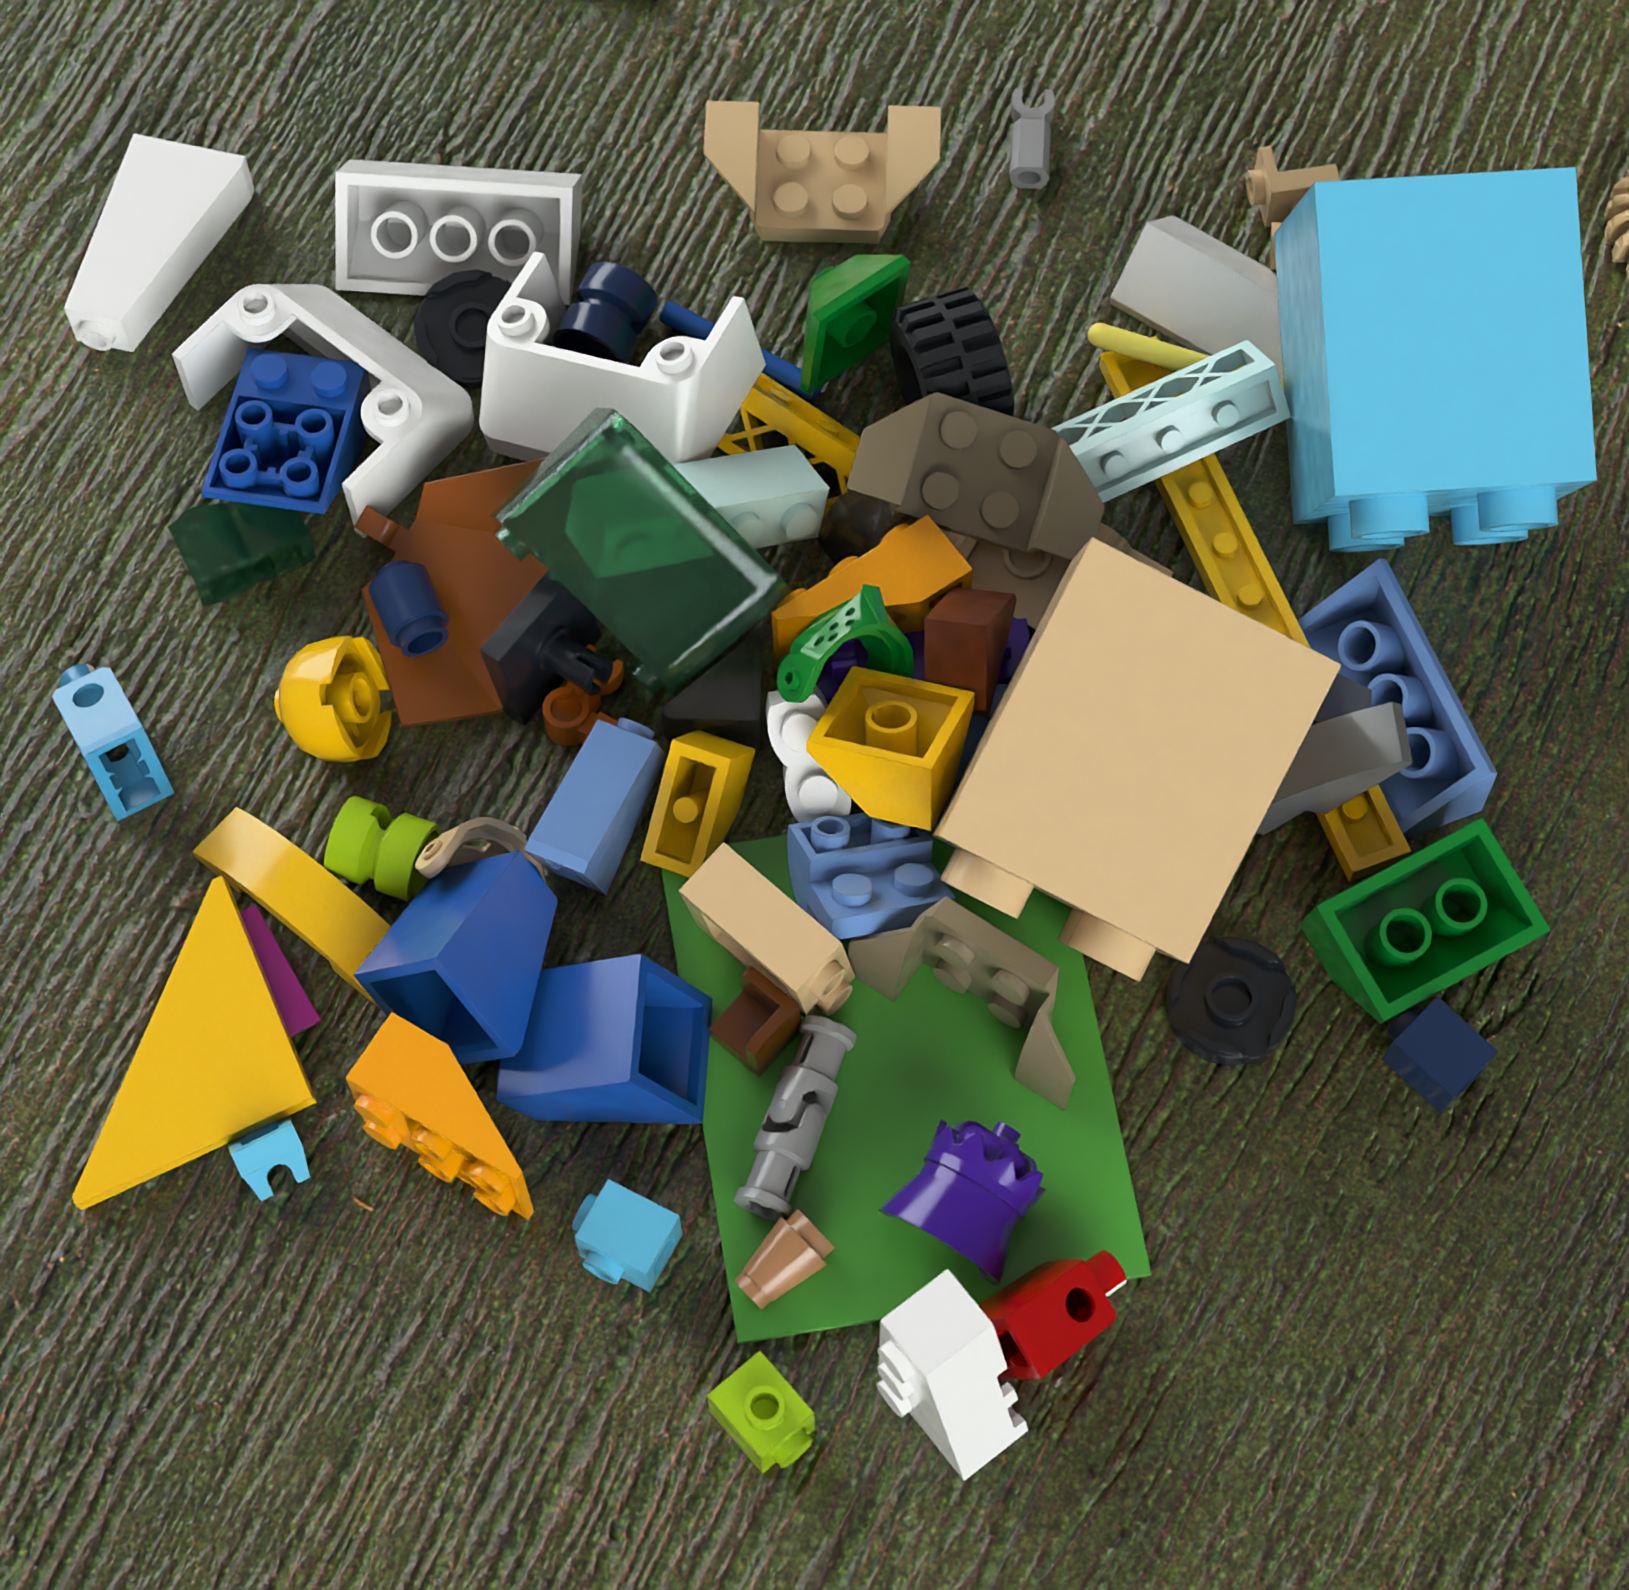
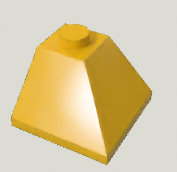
M852 666L808 737L806 751L869 817L931 831L953 792L975 703V692Z

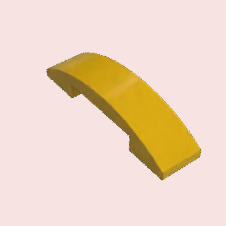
M236 807L192 851L194 857L218 877L222 875L229 886L239 894L243 891L246 892L329 960L334 972L381 1009L353 974L389 931L391 926L308 854L259 819Z

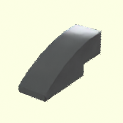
M1390 702L1311 725L1255 834L1265 835L1304 811L1327 814L1413 764L1402 704Z

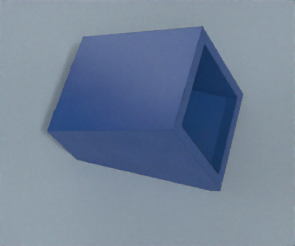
M520 850L446 867L439 874L429 879L353 976L387 1017L393 1012L446 1043L460 1065L513 1057L518 1053L523 1044L558 898L543 881L538 868L527 860Z
M642 954L541 970L522 1047L515 1056L500 1059V1065L496 1073V1100L533 1120L664 1124L703 1123L710 1038L708 1028L711 1025L713 998Z

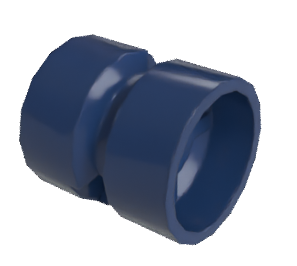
M598 262L592 264L587 270L577 289L578 299L568 307L553 335L554 345L556 348L627 364L637 344L636 335L641 334L658 304L657 294L645 279L630 269L614 263Z

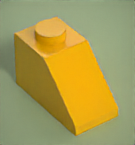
M701 730L672 739L640 861L691 878L721 845L740 810L756 749Z

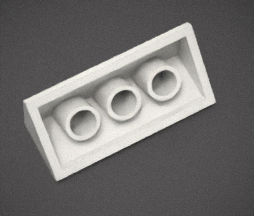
M1174 215L1147 222L1110 296L1109 303L1190 350L1212 356L1245 340H1249L1276 364L1279 377L1283 378L1277 273Z

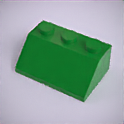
M1483 817L1317 905L1299 924L1332 981L1380 1024L1551 931Z

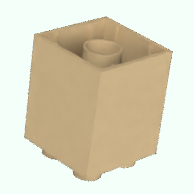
M1092 537L1068 566L931 833V836L955 848L940 880L1018 919L1033 888L1062 902L1073 909L1057 940L1140 982L1155 951L1189 964L1342 664Z

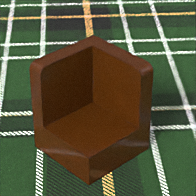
M749 965L741 974L743 991L708 1029L713 1040L760 1077L800 1033L801 1015L797 1002Z

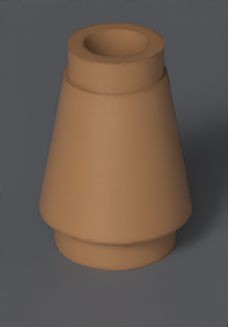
M797 1209L786 1221L781 1216L742 1269L743 1272L734 1282L763 1310L771 1301H775L826 1267L827 1264L824 1259L835 1247Z

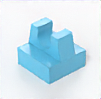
M289 1116L227 1144L241 1177L245 1179L261 1201L273 1196L271 1186L267 1180V1173L275 1165L282 1164L288 1166L298 1183L310 1178L303 1145Z

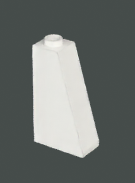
M133 134L64 306L76 340L97 350L105 351L115 348L133 352L251 201L255 189L245 156Z

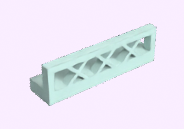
M1245 340L1051 429L1056 430L1059 438L1063 436L1068 445L1074 443L1070 445V448L1104 503L1291 418L1276 364L1249 340Z

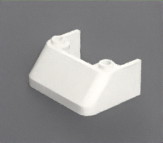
M533 252L488 322L479 425L488 446L498 454L525 461L564 454L568 457L573 473L592 478L709 459L766 365L745 299L737 296L732 297L706 341L686 336L668 338L654 346L641 366L637 367L553 347V335L566 312V308L545 254Z
M254 284L244 287L235 293L172 353L189 404L197 411L241 371L248 348L264 349L281 333L312 356L352 361L365 368L369 374L371 392L362 403L361 418L366 432L381 445L342 483L354 526L366 506L386 517L470 433L474 425L472 402L469 394L461 386L428 364L426 360L333 291L321 285ZM354 527L355 532L363 538L367 536V534Z

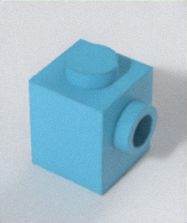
M610 1179L607 1180L599 1196L590 1193L585 1198L572 1224V1229L577 1232L575 1240L579 1255L585 1258L582 1265L589 1272L612 1284H618L620 1278H623L648 1292H651L683 1235L679 1215Z

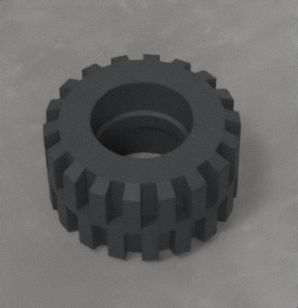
M968 287L958 288L893 309L889 331L890 346L896 376L906 406L938 392L1009 416H1014L1012 382L999 335L987 309L971 289L969 290Z

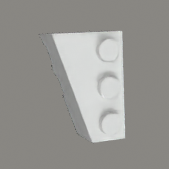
M948 1269L880 1320L879 1366L877 1370L883 1380L877 1383L879 1392L899 1417L902 1418L908 1412L912 1415L964 1481L1028 1431L1025 1420L1011 1407L1018 1400L1015 1389L1008 1382L1000 1388L997 1376L1007 1369V1365L994 1325Z

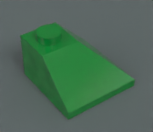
M855 255L837 267L829 266L823 269L814 278L809 288L810 294L805 320L800 388L807 395L815 387L817 390L890 342L891 315L895 307L903 305L911 262L904 255Z

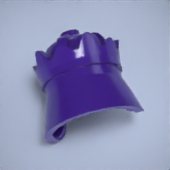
M940 1119L931 1147L924 1158L925 1164L920 1173L897 1191L879 1211L887 1216L900 1219L941 1241L978 1266L979 1274L983 1279L993 1285H999L1007 1260L1013 1229L1019 1220L1024 1219L1028 1210L1042 1196L1046 1189L1040 1186L1043 1174L1037 1171L1035 1161L1019 1150L1017 1142L1021 1134L1012 1127L998 1121L994 1129L990 1131L978 1122L963 1121L953 1129L947 1126V1122Z

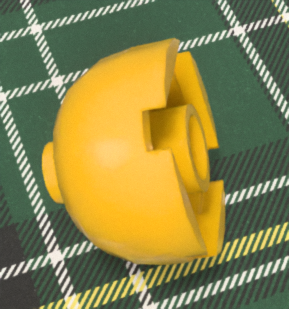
M344 635L307 644L295 653L288 662L275 694V711L288 734L302 751L324 761L353 762L361 759H371L378 756L387 742L392 710L379 714L381 705L379 691L390 690V685L380 654L371 641L364 637L352 638L353 635Z

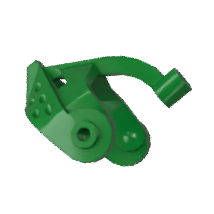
M863 584L862 590L858 594L818 616L792 642L790 653L784 655L778 664L777 686L782 699L790 703L806 701L812 694L827 659L845 641L853 638L861 641L868 652L866 669L912 678L914 669L913 650L909 640L886 612L880 587Z

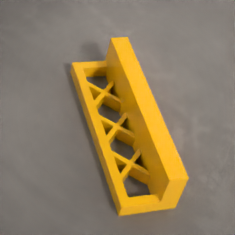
M761 372L740 407L745 431L732 435L725 432L717 447L729 455L764 450L760 434L778 431L787 437L789 445L795 444L805 458L804 449L816 456L807 459L811 465L825 462L836 470L842 495L827 499L823 518L872 550L877 547L890 530L900 524H904L907 518L897 515L892 511L880 534L863 524L857 498L867 495L846 489L861 437ZM756 417L767 425L758 427ZM747 438L749 447L738 440ZM844 502L846 512L834 504Z

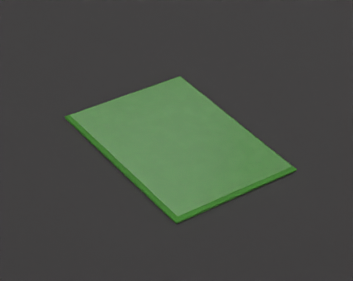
M927 831L933 839L931 862L940 876H942L955 848L931 836L933 831ZM787 835L727 844L797 904L789 872ZM661 868L678 977L713 998L712 1025L743 991L741 974L747 968L697 926L679 893V889L690 878ZM947 884L956 898V903L1059 966L1051 1025L1076 1077L1068 1106L1065 1110L1060 1109L1014 1079L1017 1064L1030 1030L1023 1025L1020 1028H1013L1001 1022L990 1012L987 1002L968 990L962 994L949 989L934 976L933 968L922 962L894 1002L857 978H854L850 982L853 990L845 1003L831 1016H826L824 1013L820 1015V1017L828 1018L852 1030L856 1034L857 1040L852 1050L845 1053L835 1079V1084L838 1086L837 1096L831 1112L827 1115L809 1169L800 1172L789 1205L793 1208L791 1215L798 1209L827 1238L835 1249L824 1259L827 1264L826 1267L775 1301H771L763 1310L750 1299L734 1280L743 1272L742 1269L776 1222L745 1211L733 1200L739 1187H745L757 1156V1153L753 1150L754 1142L773 1100L781 1072L784 1067L792 1065L803 1035L799 1033L760 1077L743 1065L711 1037L709 1038L702 1126L738 1344L880 1321L947 1269L977 1305L1040 1264L1047 1261L1070 1259L1086 1261L1101 1250L1108 1251L1116 1258L1124 1270L1126 1280L1151 1276L1083 953L1057 940L1073 908L1033 888L1018 919ZM852 938L839 940L842 942L846 955ZM940 1119L947 1122V1126L953 1129L963 1121L978 1122L990 1131L994 1129L998 1121L1012 1127L1021 1134L1017 1142L1019 1150L1031 1157L1037 1165V1171L1043 1174L1040 1186L1046 1189V1191L1028 1210L1024 1219L1019 1220L1014 1227L999 1285H993L983 1279L979 1274L978 1266L941 1241L900 1219L887 1216L879 1211L897 1191L920 1173L925 1164L924 1158L931 1147Z

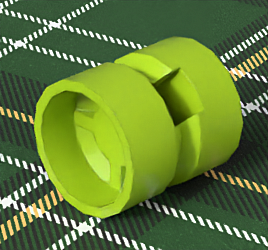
M354 795L342 806L335 819L325 850L324 867L335 877L360 886L369 879H373L375 889L378 892L411 903L429 881L426 876H423L415 868V863L423 849L442 834L441 827L434 822L408 813H403L396 819H393L391 809L387 806Z

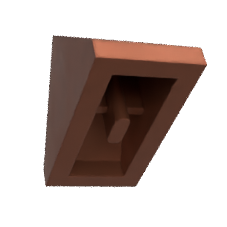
M953 587L924 618L925 681L975 692L972 714L990 715L1017 602L1015 594Z

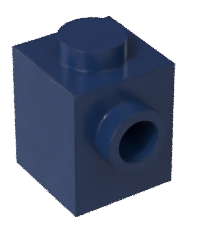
M1437 997L1423 1012L1416 1006L1407 1009L1386 1032L1394 1041L1382 1060L1442 1114L1487 1068L1498 1051L1444 1001Z

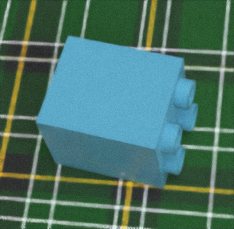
M1576 167L1314 182L1274 233L1284 394L1291 418L1286 420L1293 525L1328 523L1330 552H1365L1405 546L1404 537L1423 535L1430 532L1429 516L1451 515L1452 541L1454 545H1483L1519 541L1528 538V530L1558 525L1557 499L1597 480Z

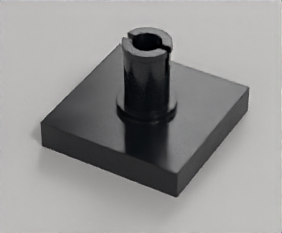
M558 558L479 649L505 714L524 726L543 705L545 697L552 690L557 689L564 679L581 688L589 696H594L601 691V687L593 682V678L606 686L613 671V662L610 659L602 657L586 647L589 644L594 646L602 635L579 569L561 558Z

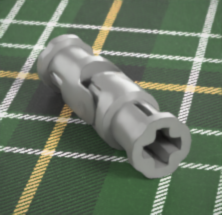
M805 1016L804 1020H802L799 1028L800 1033L803 1035L792 1065L784 1067L781 1072L773 1100L753 1145V1150L757 1153L745 1187H739L733 1200L745 1211L770 1221L777 1222L780 1216L786 1221L791 1216L793 1210L789 1205L800 1172L809 1169L827 1115L831 1112L838 1093L835 1079L845 1053L852 1050L857 1040V1036L852 1030L825 1017Z

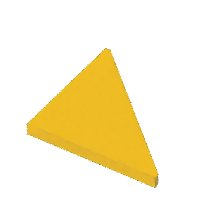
M222 875L214 878L209 886L72 1195L75 1206L81 1210L317 1103L232 891Z

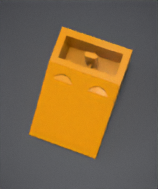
M928 514L912 525L904 523L894 527L882 538L877 547L859 558L857 556L845 558L830 571L826 579L808 590L804 588L797 589L780 601L776 610L772 612L775 671L778 673L780 659L790 653L792 642L814 619L853 598L862 590L863 584L880 587L885 610L902 633L919 632L924 630V618L953 587L972 589V567Z
M391 1012L346 1076L347 1083L356 1101L353 1106L366 1122L363 1125V1129L372 1138L388 1148L396 1149L401 1143L420 1154L418 1162L421 1166L439 1179L451 1183L456 1176L477 1188L473 1193L474 1196L494 1212L507 1216L512 1209L529 1220L534 1213L523 1172L450 1047Z

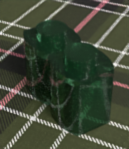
M233 501L212 505L199 504L186 509L177 520L168 526L174 548L203 606L220 603L236 597L261 581L284 576L304 567L316 558L311 535L298 510Z

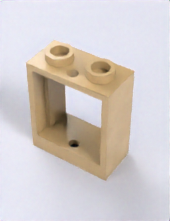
M723 842L679 889V893L697 926L745 968L751 965L797 1002L800 1007V1015L803 1018L805 1016H820L822 1013L826 1016H831L850 996L853 990L850 982L855 978L842 942L726 843Z

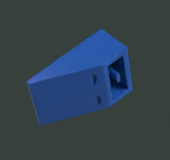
M248 348L201 491L204 498L325 514L342 487V483L347 479L361 456L367 435L361 418V406L366 396L371 392L368 371L352 361Z

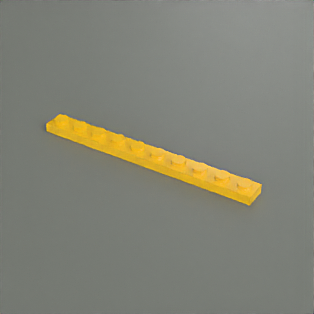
M1157 336L1150 337L1158 340ZM1112 351L1100 355L1099 368L1114 399L1174 373L1171 369ZM1215 453L1155 479L1154 481L1210 597L1311 649ZM1379 784L1327 814L1316 813L1349 882L1382 871L1409 857L1411 854V849Z

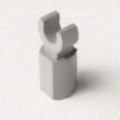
M1015 88L1011 103V118L1014 125L1011 135L1010 182L1016 188L1041 189L1049 181L1052 132L1050 123L1054 118L1055 95L1052 90H1045L1043 105L1038 108H1029L1022 101L1023 90Z

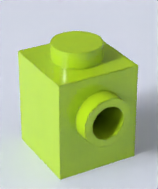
M761 1351L756 1353L707 1395L710 1413L762 1473L776 1462L781 1468L787 1467L797 1460L813 1442V1439L808 1434L815 1429L814 1412Z

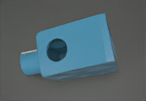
M78 664L67 669L60 677L59 684L61 688L55 690L52 698L117 822L174 794L173 788L149 738L112 670L107 667L95 670L89 664ZM125 743L129 749L128 754L119 761L110 762L105 752Z

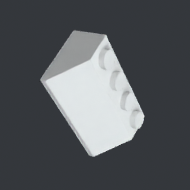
M351 159L335 172L336 290L424 296L434 283L454 272L475 269L491 272L492 276L499 277L505 282L508 280L513 284L533 252L545 254L564 305L571 304L581 233L582 174Z

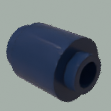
M406 560L394 561L383 566L370 584L368 592L391 644L399 647L402 653L408 657L423 656L435 651L449 637V632L446 628L449 623V617L426 567L422 564L410 563Z

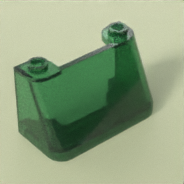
M596 407L490 514L501 526L494 534L495 538L520 562L528 554L538 562H541L628 649L627 652L635 660L628 668V671L653 695L661 688L671 695L770 613L791 592L789 586L778 573L623 415L612 408Z

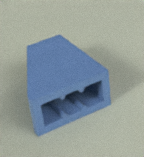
M620 718L617 726L598 719L529 837L524 850L548 872L607 895L666 757L658 743L652 741L655 732L626 718Z

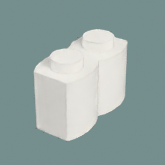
M815 685L809 698L802 703L785 701L778 690L769 692L766 701V718L770 742L776 755L783 763L787 802L792 814L799 823L814 821L822 816H846L850 814L851 797L806 751V741L828 707L826 699L817 685Z

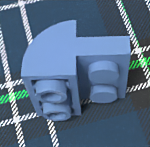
M865 812L840 817L822 816L814 821L788 825V864L797 905L838 940L911 927L920 914L947 896L955 902L956 898L947 884L940 880L941 876L931 862L933 839L925 829L903 826L895 822L869 817Z

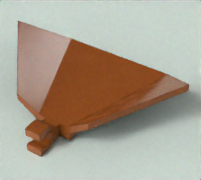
M564 454L425 482L416 518L409 531L366 506L355 524V528L396 552L390 563L406 560L410 563L424 565L449 617V623L446 627L449 637L441 647L423 656L408 657L402 653L399 647L391 644L369 595V586L376 576L361 589L402 726L427 725L491 716L505 712L479 649L558 558L578 568L582 580L588 573L590 566L565 532L573 481H576L568 457Z

